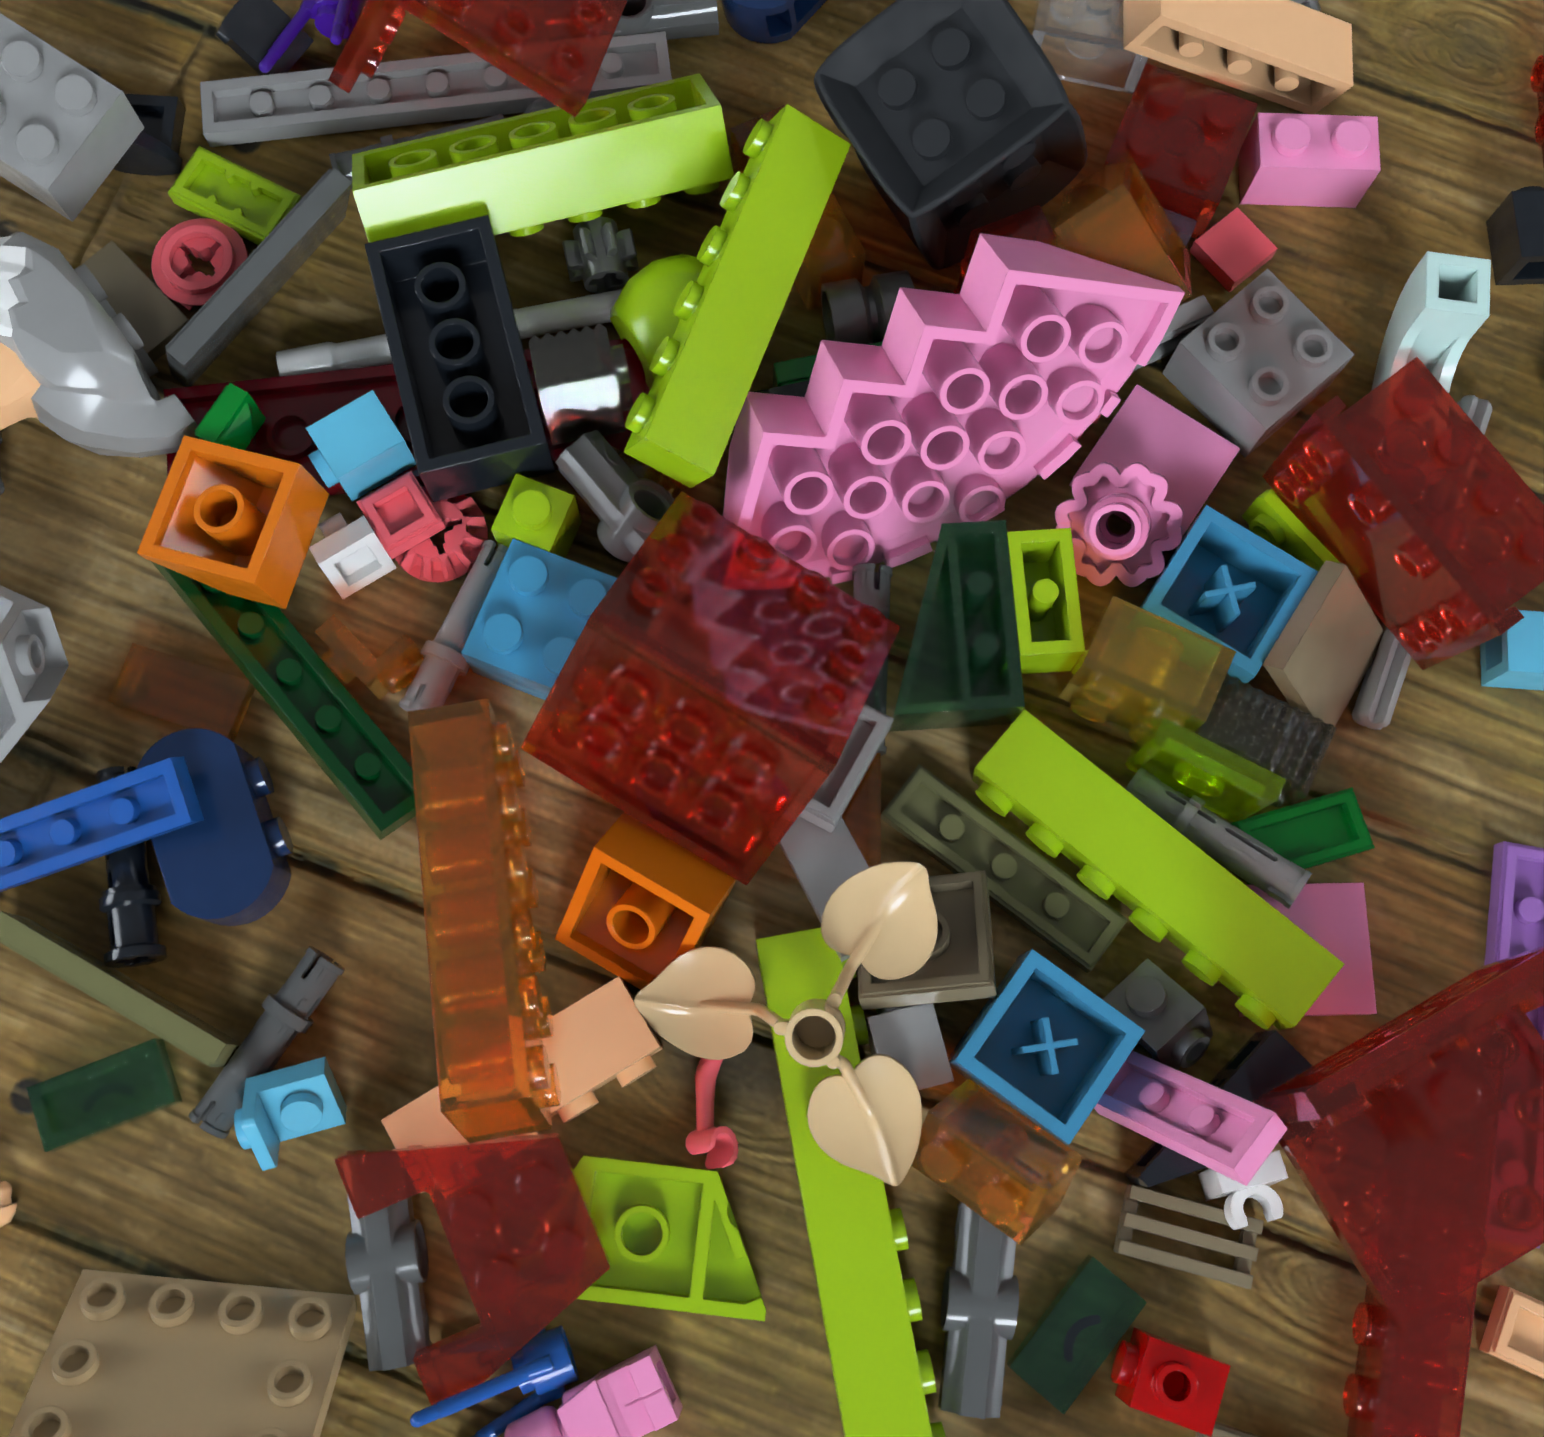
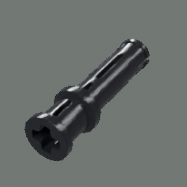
M124 766L109 767L96 773L97 782L101 783L123 775L125 772ZM128 767L127 773L136 770L137 767ZM146 841L105 855L108 889L101 893L99 910L107 913L110 951L104 954V965L112 968H125L148 965L165 960L168 957L167 947L159 944L156 907L162 903L161 892L157 891L156 885L150 884Z

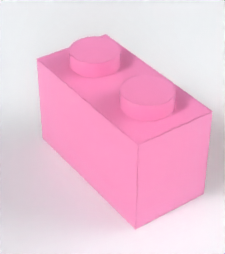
M1258 112L1238 151L1240 204L1356 208L1381 171L1378 116Z

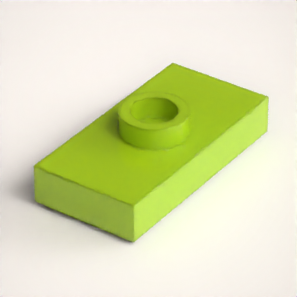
M198 146L168 191V195L174 204L202 218L214 219L233 228L241 237L257 245L271 233L302 199L301 195L201 146Z

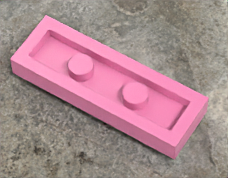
M1134 1051L1130 1053L1094 1107L1098 1114L1245 1186L1248 1185L1287 1131V1127L1274 1111Z

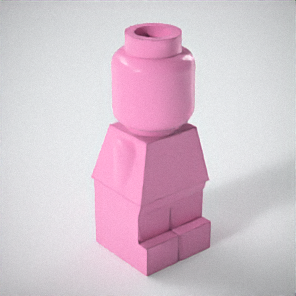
M654 1345L604 1371L602 1369L593 1378L565 1391L562 1395V1404L558 1409L553 1406H544L511 1422L505 1429L504 1437H642L677 1421L683 1406L657 1346Z

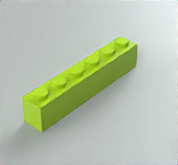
M786 104L769 122L761 118L747 138L743 153L750 157L743 173L738 171L734 175L722 196L720 206L726 209L727 212L721 226H713L699 249L697 260L704 265L697 282L691 280L686 285L675 305L673 315L680 318L673 338L666 336L652 358L649 371L656 374L649 394L643 392L639 395L625 422V428L632 431L624 453L689 488L712 477L716 472L851 146L849 142L789 104Z
M1024 709L976 765L972 781L979 786L975 793L982 802L1001 816L1005 817L1009 811L1030 827L1026 831V835L1038 848L1054 858L1061 852L1081 869L1077 873V877L1087 888L1105 900L1114 895L1133 911L1128 918L1142 933L1159 943L1164 937L1186 954L1181 962L1190 972L1211 986H1214L1217 981L1222 983L1239 997L1235 1003L1236 1008L1259 1027L1268 1030L1272 1025L1278 1030L1295 1027L1344 966L1341 960L1027 710Z

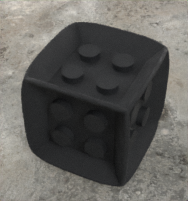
M896 0L838 46L827 57L814 76L816 92L837 128L851 141L864 170L914 245L923 254L928 264L935 270L948 268L972 256L980 233L1002 236L1035 213L1068 186L1084 168L1087 161V145L1080 116L1069 102L1065 89L1048 58L1007 0Z

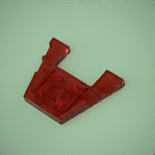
M559 1133L470 1140L469 1143L425 1147L423 1144L410 1145L407 1148L367 1152H365V1149L352 1150L338 1155L334 1160L357 1219L418 1193L427 1192L430 1194L480 1319V1323L415 1352L413 1361L431 1406L436 1404V1402L483 1383L610 1269L609 1257Z

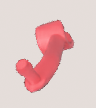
M700 1058L695 1072L696 1130L690 1132L686 1137V1148L692 1155L707 1152L705 1167L708 1170L724 1168L734 1164L737 1159L738 1141L730 1128L727 1126L715 1127L714 1125L715 1086L723 1059L709 1060Z

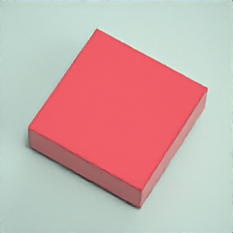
M1237 207L1196 239L1189 252L1228 292H1231L1272 259L1278 248Z
M412 471L405 473L356 501L391 560L446 528Z

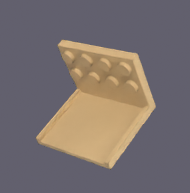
M83 1269L8 1437H320L357 1312L355 1295Z

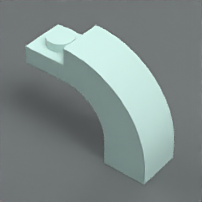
M1427 251L1406 282L1384 336L1372 385L1367 434L1375 435L1373 478L1435 486L1444 477L1445 426L1449 391L1463 350L1471 337L1490 315V259Z

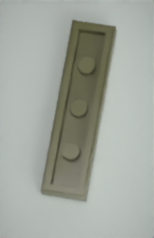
M920 764L880 816L882 820L954 874L985 870L989 887V900L1086 973L1092 971L1128 921L1126 917Z
M0 911L1 944L207 1066L224 1068L241 1045L240 1042L118 970L106 967L101 960L33 920Z

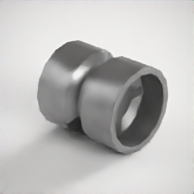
M901 270L873 275L870 285L865 287L856 278L823 283L821 285V306L826 340L866 345L882 342L899 288L914 289L909 272Z

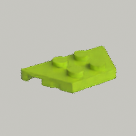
M583 1155L565 1182L564 1188L542 1217L533 1235L512 1267L508 1269L501 1283V1290L757 1321H765L766 1306L718 1170Z

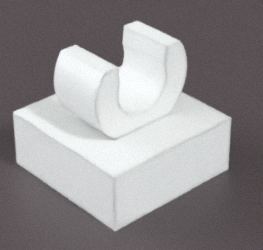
M339 512L318 524L325 538L309 547L317 564L342 599L347 598L397 568L365 516L347 524Z
M1280 1150L1269 1154L1247 1186L1210 1168L1198 1174L1206 1201L1228 1196L1224 1204V1215L1227 1223L1233 1230L1248 1226L1247 1217L1243 1210L1246 1198H1253L1261 1204L1267 1222L1282 1218V1201L1279 1195L1269 1187L1289 1178Z

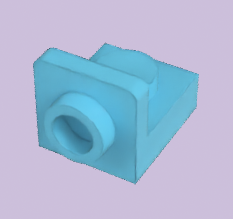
M326 1057L246 1078L242 1108L236 1109L234 1112V1127L240 1146L244 1150L252 1148L262 1171L278 1166L280 1142L346 1124L347 1106Z

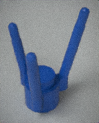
M542 1319L518 1329L467 1335L466 1337L444 1340L440 1348L442 1352L447 1354L521 1344L522 1349L510 1353L514 1370L415 1412L410 1418L411 1425L416 1428L517 1386L520 1387L523 1395L535 1390L533 1394L472 1436L498 1437L505 1432L506 1427L511 1422L539 1409L544 1404L561 1398L566 1391L565 1386L579 1380L575 1359L563 1326L560 1325L547 1331Z

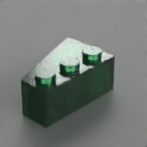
M1006 520L944 523L941 525L892 713L894 720L889 732L1012 724L1024 709L1025 702Z

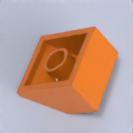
M184 435L137 554L229 595L286 609L329 493L299 463Z
M627 808L593 847L555 940L641 990L677 957L689 950L701 947L717 920L740 872Z

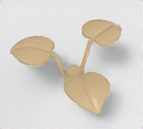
M894 861L871 866L848 878L832 893L822 915L821 934L825 943L830 948L839 953L850 955L845 963L826 1000L809 999L802 1002L794 1009L790 1019L782 1018L761 1003L751 1002L756 989V981L751 968L736 953L716 946L699 947L680 955L654 980L641 989L634 998L636 1008L655 1032L672 1045L696 1057L722 1060L744 1052L753 1038L751 1015H754L772 1026L777 1035H785L786 1048L791 1057L798 1063L808 1067L827 1065L830 1069L838 1068L841 1074L824 1078L812 1092L807 1113L811 1134L819 1147L834 1160L850 1168L870 1174L891 1186H898L904 1180L919 1146L922 1128L920 1092L916 1081L908 1069L889 1055L881 1053L870 1055L853 1068L850 1061L839 1054L845 1035V1020L838 1007L861 963L874 977L895 980L914 974L930 958L938 935V919L930 890L927 869L922 864L911 861Z

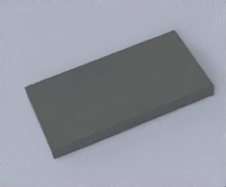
M335 167L329 169L165 346L171 375L182 385L189 387L197 381L344 220L352 182Z

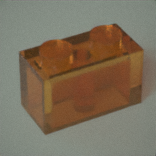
M968 1079L928 1111L921 1128L919 1146L911 1166L1015 1242L1022 1245L1060 1207L1083 1156L971 1079Z

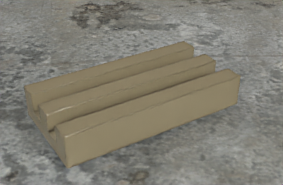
M1127 1184L1113 1248L1114 1252L1251 1290L1254 1276L1250 1275L1252 1261H1257L1259 1248H1256L1255 1244L1257 1234L1262 1235L1263 1220L1246 1216L1248 1226L1240 1229L1238 1242L1137 1215L1140 1201L1229 1226L1225 1219L1224 1210ZM1133 1229L1235 1256L1233 1270L1131 1242Z

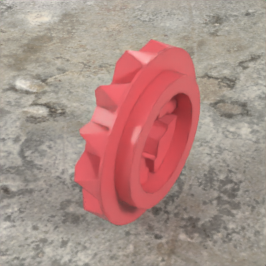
M197 218L177 224L161 237L152 255L151 269L154 280L163 294L169 300L172 299L180 303L190 311L194 306H203L250 254L242 238L233 228L214 219ZM191 253L196 259L200 258L205 262L210 261L214 267L215 274L211 277L210 275L206 276L200 271L195 273L191 265L192 262L187 255Z
M423 486V491L445 527L453 526L452 530L444 533L445 543H443L445 553L441 554L437 546H434L431 539L428 538L395 557V560L404 571L419 580L437 583L451 581L471 570L482 549L483 542L488 540L487 523L482 511L471 496L460 495L433 502L426 487Z

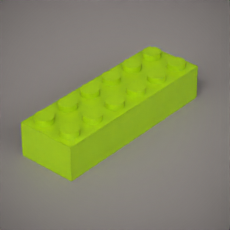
M700 73L352 154V192L369 243L485 215L489 216L494 235L509 232L514 237L528 236L541 231L544 228V223L568 218V221L574 223L587 222L600 217L603 214V209L624 204L628 208L633 209L645 208L657 204L661 200V195L682 190L691 195L708 193L717 189L720 181L734 177L722 107Z

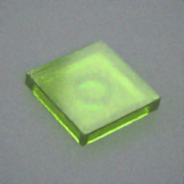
M1166 718L1161 719L1133 746L1125 763L1127 768L1135 773L1141 767L1146 769L1147 772L1159 778L1160 781L1189 798L1194 794L1206 801L1204 804L1205 808L1232 822L1246 819L1277 801L1287 779Z

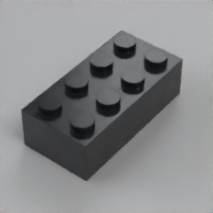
M485 215L364 244L418 472L433 502L512 483L515 474L533 478L556 472L489 216Z

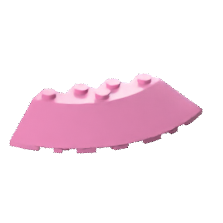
M980 233L960 294L900 287L881 346L821 340L805 397L748 392L736 421L729 448L717 570L719 572L717 575L719 579L716 581V588L719 594L795 591L796 583L810 582L828 577L832 584L853 580L852 569L856 565L884 562L885 565L893 568L932 552L930 543L951 534L965 525L975 527L976 529L1005 510L1007 498L1026 486L1037 475H1040L1045 480L1070 459L1081 447L1077 440L1078 437L1100 414L1107 418L1121 401L1116 393L1130 377L1137 364L1144 367L1147 365L1162 341L1185 292L1179 286L1040 241Z

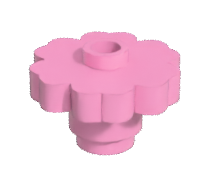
M1103 462L1095 466L1091 471L1078 475L1073 480L1072 494L1074 498L1063 501L1056 508L1055 519L1058 524L1056 529L1071 528L1076 574L1086 577L1096 586L1107 585L1117 576L1126 586L1136 587L1143 583L1146 578L1155 577L1163 571L1165 566L1163 551H1170L1180 545L1182 540L1181 523L1183 519L1182 506L1173 500L1165 499L1169 485L1163 475L1151 472L1146 465L1139 462L1130 464L1122 473L1113 464ZM1115 512L1127 514L1131 520V529L1121 535L1113 533L1108 527V518L1111 514Z

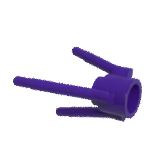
M302 0L297 13L259 63L260 71L268 73L310 18L314 19L317 30L325 37L330 38L332 44L340 45L342 40L346 38L344 66L358 65L359 43L364 30V25L360 18L366 0Z

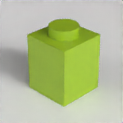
M515 474L491 527V531L498 546L502 544L509 548L514 538L566 558L582 519L575 495Z

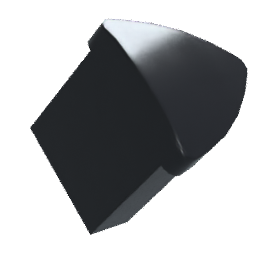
M239 0L214 31V35L223 44L230 46L259 75L287 73L314 42L307 33L301 30L268 73L261 72L259 63L291 21V18L272 0Z
M125 94L145 128L113 169L124 173L152 176L181 173L183 159L179 156L186 110L180 99L176 96Z

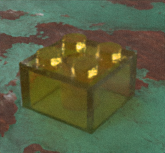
M1113 596L1087 632L1084 639L1085 652L1069 672L1058 697L1070 702L1071 710L1087 720L1097 723H1105L1106 720H1109L1129 729V737L1143 746L1156 750H1163L1165 747L1173 750L1206 722L1236 651Z

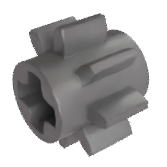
M598 217L587 222L578 223L573 229L574 240H566L562 243L570 281L577 282L583 280L585 289L591 293L597 294L623 288L629 280L627 271H634L639 268L632 230L629 228L618 232L617 223L608 217Z

